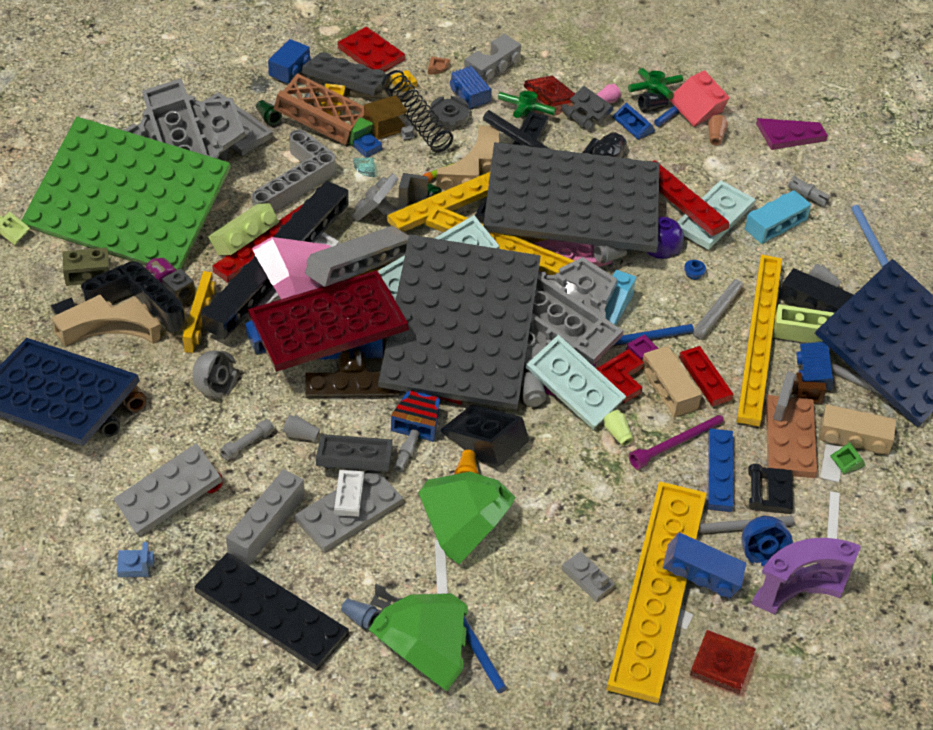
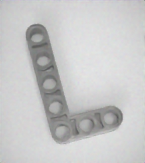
M304 130L292 131L289 135L290 153L301 163L255 190L252 194L253 206L270 203L275 212L332 178L336 173L335 154Z

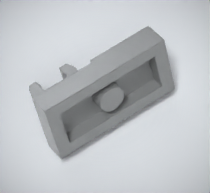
M581 551L562 564V571L596 603L615 589V583Z

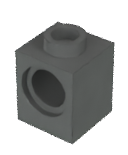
M181 268L162 278L163 285L183 306L194 301V281Z

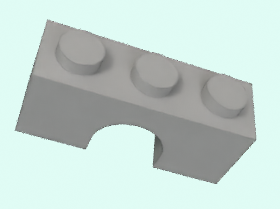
M503 34L491 42L490 55L476 51L464 60V68L471 65L483 80L487 82L520 60L521 44Z

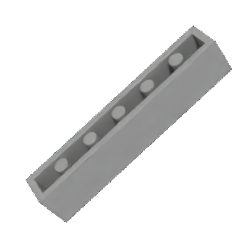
M390 226L312 253L307 259L305 274L324 287L396 261L404 256L409 235L394 226Z

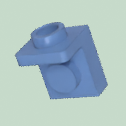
M143 542L142 550H119L117 563L118 577H149V567L154 566V551L149 550L148 542Z

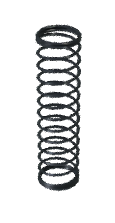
M394 70L389 72L383 78L382 88L389 97L393 96V91L398 92L396 96L398 98L402 97L400 101L405 95L413 91L408 99L401 101L405 102V106L410 99L417 96L413 103L405 106V108L409 107L407 115L404 114V116L407 117L408 121L411 122L412 126L415 127L416 131L419 132V135L423 137V140L427 142V145L433 152L437 153L446 150L453 142V134L447 130L446 125H443L442 120H439L438 115H435L434 110H431L430 105H427V102L423 100V97L419 95V92L415 90V87L411 85V82L407 80L402 71ZM394 73L402 74L395 77L389 83L388 88H385V82L389 76ZM402 77L401 82L396 84L394 88L389 89L395 79ZM405 82L404 86L397 90ZM406 87H409V89L404 94L398 96L400 91H402ZM421 101L417 108L409 111L415 103ZM425 106L419 114L413 116L419 108ZM429 111L423 119L417 121L423 113ZM433 116L427 124L422 125L426 119ZM417 117L416 121H412V118ZM422 121L420 126H416L417 122ZM436 122L431 129L426 130L430 124ZM426 126L424 131H420L421 127ZM440 127V129L435 134L430 135L433 130ZM430 131L428 136H424L425 132ZM445 134H449V138L443 144L433 146L434 142L442 139ZM434 136L431 141H428L429 137ZM448 142V144H447L446 146H444L443 148H441V149H438V150L433 149V148L441 147V146H443L444 144H446V143Z

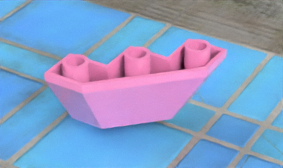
M271 237L252 248L281 299L323 287V285L307 276L305 270L310 254L330 248V245Z

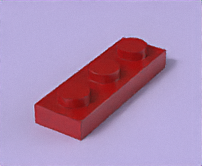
M701 346L680 352L679 359L712 407L733 399V392Z

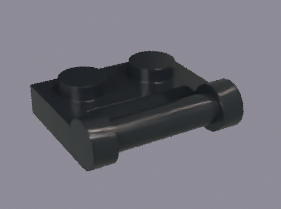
M757 463L749 465L748 475L751 477L749 508L755 511L792 514V470L767 468ZM760 478L766 479L767 500L761 498Z

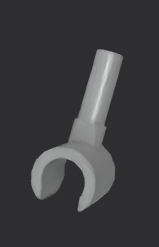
M406 119V127L401 128L403 139L414 138V128L408 119Z

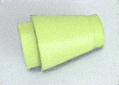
M614 410L604 417V427L621 446H626L634 440L624 413Z

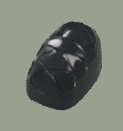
M611 132L595 144L592 154L624 158L627 149L626 138L618 133Z

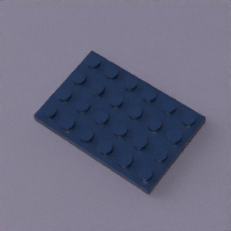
M26 337L0 365V416L84 446L140 382L138 374Z

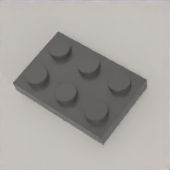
M321 434L316 455V466H322L327 469L338 467L349 470L364 469L373 472L389 471L393 439Z

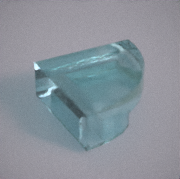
M353 158V166L357 172L364 176L375 177L374 158Z

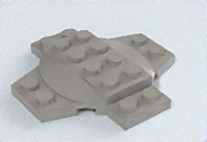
M181 78L141 91L147 107L142 114L143 118L138 125L134 123L123 130L218 159L220 153L246 136L233 98L206 99L205 102L195 100L194 96L187 95Z
M584 257L560 268L559 273L555 275H546V272L538 273L524 367L526 368L527 363L557 335L561 336L586 360L595 364L623 336V330L606 319L605 311L617 286V279Z

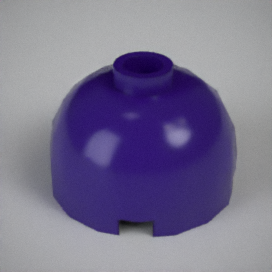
M658 217L656 253H646L661 259H668L675 253L678 255L684 243V232L679 223L668 217Z

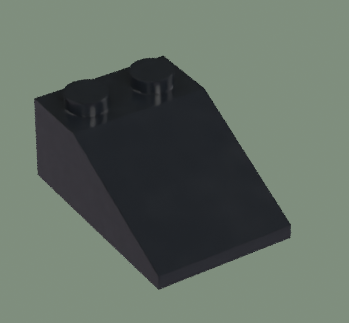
M472 404L441 428V432L465 450L474 451L478 460L498 467L529 442L523 417Z

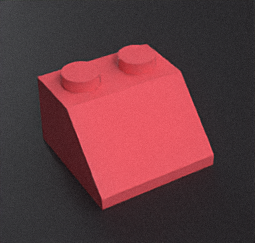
M703 70L691 76L673 93V98L669 100L695 127L712 116L722 113L730 97Z

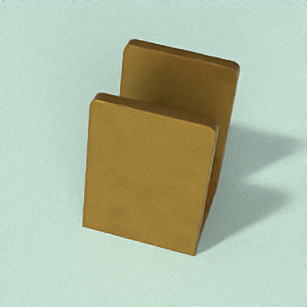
M396 95L364 104V119L373 123L372 135L377 140L401 133V128L406 127L398 116L406 114L407 109Z

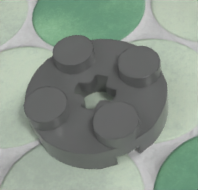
M443 96L431 103V110H434L435 115H438L439 120H442L443 125H446L449 131H455L457 127L464 125L469 120V105L460 97L451 96V99H444Z

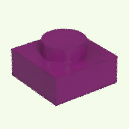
M643 335L628 343L626 350L630 349L643 361L644 353L659 348L646 335Z

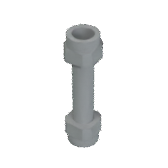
M268 419L260 421L256 424V429L234 443L229 441L223 445L224 447L220 449L221 455L227 461L234 459L239 455L238 451L261 436L266 438L274 431L273 424Z

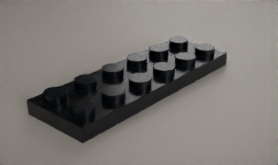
M228 552L194 586L195 593L316 671L319 670L349 635L347 627Z

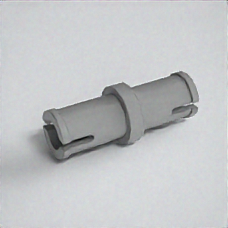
M796 176L792 177L791 180L793 181L789 182L788 188L802 194L806 200L809 198L822 205V207L826 206V202L831 197L830 195L818 190L812 183L809 185Z

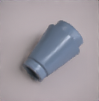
M349 598L344 601L341 607V612L363 630L369 629L375 618L380 615V611L377 610L376 606Z

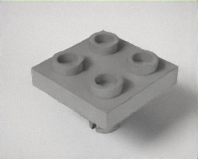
M392 173L388 178L383 176L375 186L372 185L366 191L365 199L362 198L354 206L357 210L353 213L352 217L358 222L375 207L386 217L398 211L385 199V196L399 178Z

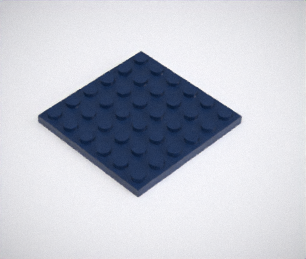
M891 259L822 324L815 334L918 428L933 412V294L894 259Z

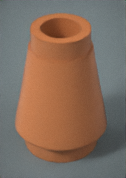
M714 115L708 121L709 137L712 145L717 146L722 143L728 127V122L722 115Z

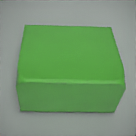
M360 117L351 130L350 145H353L354 140L368 133L372 134L373 123Z
M850 442L830 455L843 474L865 466L864 460Z

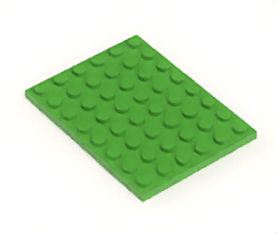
M76 116L21 221L30 229L92 249L108 248V254L130 261H137L143 265H147L154 258H165L179 270L180 268L182 269L231 165L223 160Z

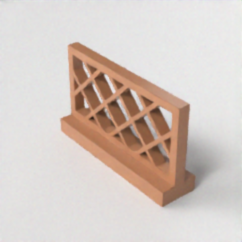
M298 73L283 91L280 90L274 105V110L344 145L349 142L351 130L360 117L364 118V106ZM300 82L306 85V87L298 88L296 83ZM314 92H320L324 96L316 97ZM301 93H309L311 97L302 98ZM332 101H338L342 105L334 106ZM319 102H327L329 106L321 107ZM350 110H356L360 114L352 115ZM337 111H345L346 115L339 116Z

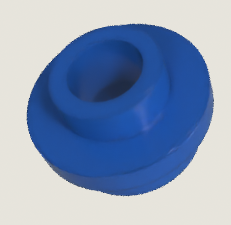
M689 260L685 263L684 271L688 278L696 280L705 274L706 266L699 260Z

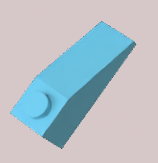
M616 269L613 277L617 279V286L605 308L606 319L614 325H617L634 295L637 278Z

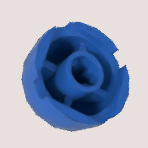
M760 516L749 521L744 527L741 536L742 548L746 557L751 563H761V566H765L769 559L779 550L793 543L792 535L785 524L772 516Z

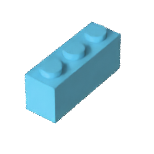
M793 190L781 195L772 202L766 203L763 207L751 211L746 218L745 230L763 244L806 221L812 204Z

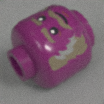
M154 258L145 267L162 284V278L177 271L165 258Z

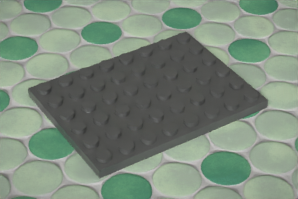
M494 142L483 227L492 233L656 253L658 247L659 163Z
M409 234L396 296V303L408 322L409 330L388 337L378 387L406 392L414 391L431 396L517 410L541 255Z

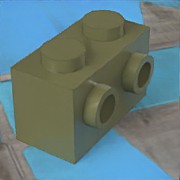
M108 248L62 251L63 274L66 286L81 285L86 280L110 270Z

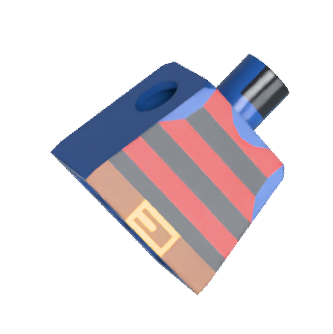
M408 391L391 415V431L409 436L411 430H417L420 433L418 438L434 442L440 399L426 393Z

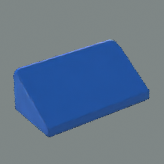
M625 103L612 116L638 140L655 131L652 124L628 103Z

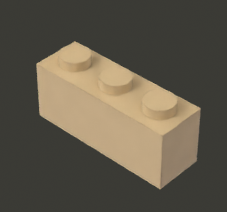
M668 346L644 353L642 371L673 417L697 410L702 398L701 390L698 386H695L689 372L680 364L677 355Z
M826 404L821 418L818 440L844 446L850 442L854 448L889 455L894 441L896 419Z

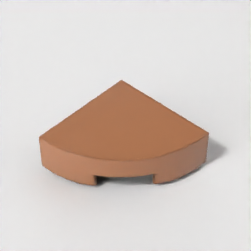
M431 57L428 74H439L446 71L450 67L451 59Z

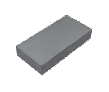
M787 371L773 419L780 422L783 420L796 377L793 372Z

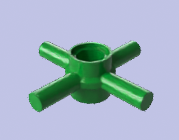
M640 68L638 74L645 79V82L629 84L628 91L635 92L646 89V92L663 94L667 99H671L674 94L666 85L683 82V76L680 74L665 77L664 72H648L644 68Z
M537 89L533 92L521 91L519 97L500 92L498 95V100L518 106L513 112L515 118L527 117L530 111L535 112V110L553 116L556 113V108L537 102V98L541 95V92Z

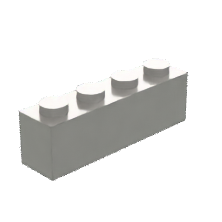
M283 469L226 537L227 552L249 566L304 499V479Z

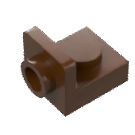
M796 372L791 390L794 398L813 399L815 405H822L827 390L826 383L802 382L801 372Z

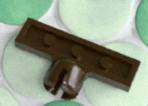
M350 349L339 354L337 372L305 373L306 398L399 397V390L378 387L381 372H368L366 370V355L357 349H354V360H350Z

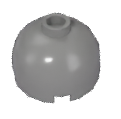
M209 351L199 356L192 370V378L196 388L201 393L211 397L222 398L224 393L228 395L232 391L237 378V371L233 370V363L236 364L234 357L225 351Z

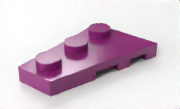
M757 118L756 122L771 150L825 142L828 137L820 122Z

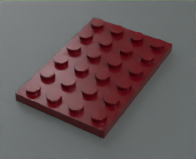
M378 270L248 309L251 321L276 372L409 330L407 320Z

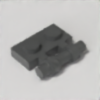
M584 85L570 99L574 106L570 107L564 104L561 108L566 117L574 119L583 129L587 128L589 131L595 128V124L592 123L594 120L601 123L614 110L610 103ZM583 111L587 115L582 116L580 112Z

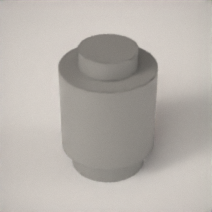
M531 372L524 374L521 382L524 403L531 407H537L546 400L544 385Z

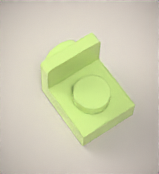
M9 211L4 217L0 216V234L16 245L28 233L30 227Z

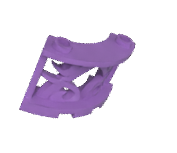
M811 538L794 542L782 548L765 564L762 573L766 577L763 586L754 596L752 605L775 615L786 601L794 598L800 592L821 593L840 598L849 580L861 546L834 538Z

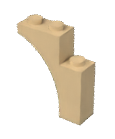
M478 125V138L473 149L458 162L437 168L436 186L440 187L441 190H448L478 177L479 174L490 172L494 142L499 143V130L493 126Z
M98 295L51 317L54 333L65 347L79 340L102 334L133 335L151 343L161 340L160 330L162 327L156 317L153 318L148 307L144 303L141 304L136 297L113 307L109 301L106 302L101 295Z

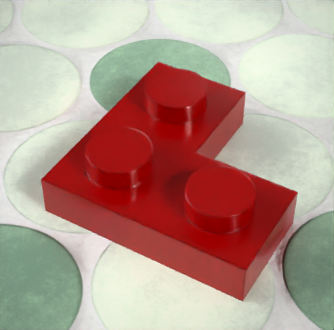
M630 349L596 368L626 396L623 401L624 404L642 393L643 387L631 376L643 369L644 362Z

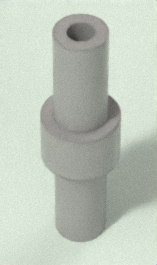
M411 430L406 442L402 443L399 449V457L394 466V469L398 472L403 471L408 459H411L414 454V446L420 435L417 430Z

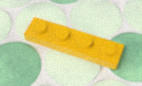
M203 271L188 317V324L182 336L184 352L194 353L196 344H200L201 312L205 306L211 303V295H215L216 282L213 281L212 272Z

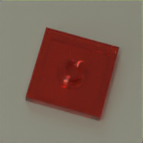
M553 75L525 80L524 88L536 93L540 101L551 107L571 103L570 99L576 94Z
M706 630L691 668L690 676L740 694L756 648Z

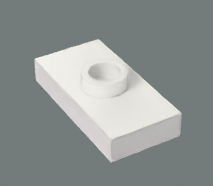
M339 470L334 515L359 517L364 472Z

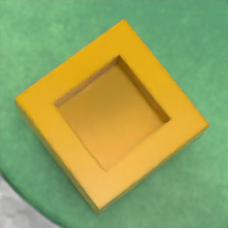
M408 70L402 71L407 80L411 82V85L416 88L417 80ZM397 73V74L391 75V81H392L395 77H397V76H399V75H402V74H401V73ZM402 77L395 79L392 84L395 86L401 82ZM403 82V84L397 90L402 88L405 82ZM409 87L404 88V89H403L402 91H400V92H405V91H407V90L409 89Z

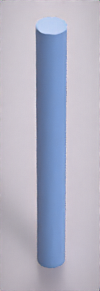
M854 205L851 210L883 268L889 261L860 206Z

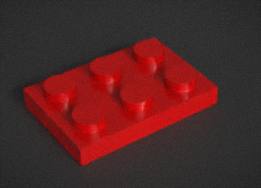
M367 26L338 41V49L357 63L373 70L378 69L385 72L405 60V53Z

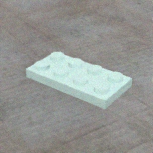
M721 180L702 197L706 203L729 221V229L754 206L756 200ZM686 214L677 221L685 237L708 250L729 230L727 229L711 236Z
M559 335L526 365V369L535 375L593 430L603 421L608 413L614 411L626 398L616 386Z

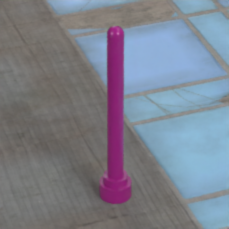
M717 415L647 450L636 449L629 453V461L636 470L647 466L651 458L722 424L724 418L721 415Z

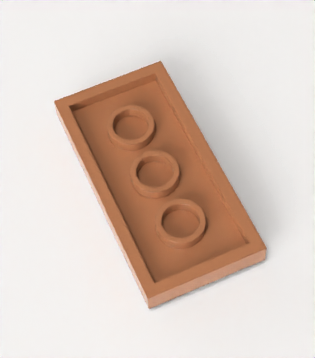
M767 395V468L792 470V476L815 478L817 474L813 399L789 397L783 420L780 422L773 419L779 396Z

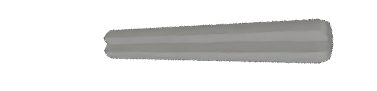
M735 279L731 282L694 328L693 335L695 337L703 339L742 291L744 285L742 281Z

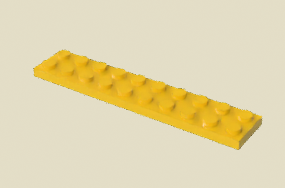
M659 481L606 690L657 704L659 702L687 579L663 569L667 546L679 532L696 540L706 492Z

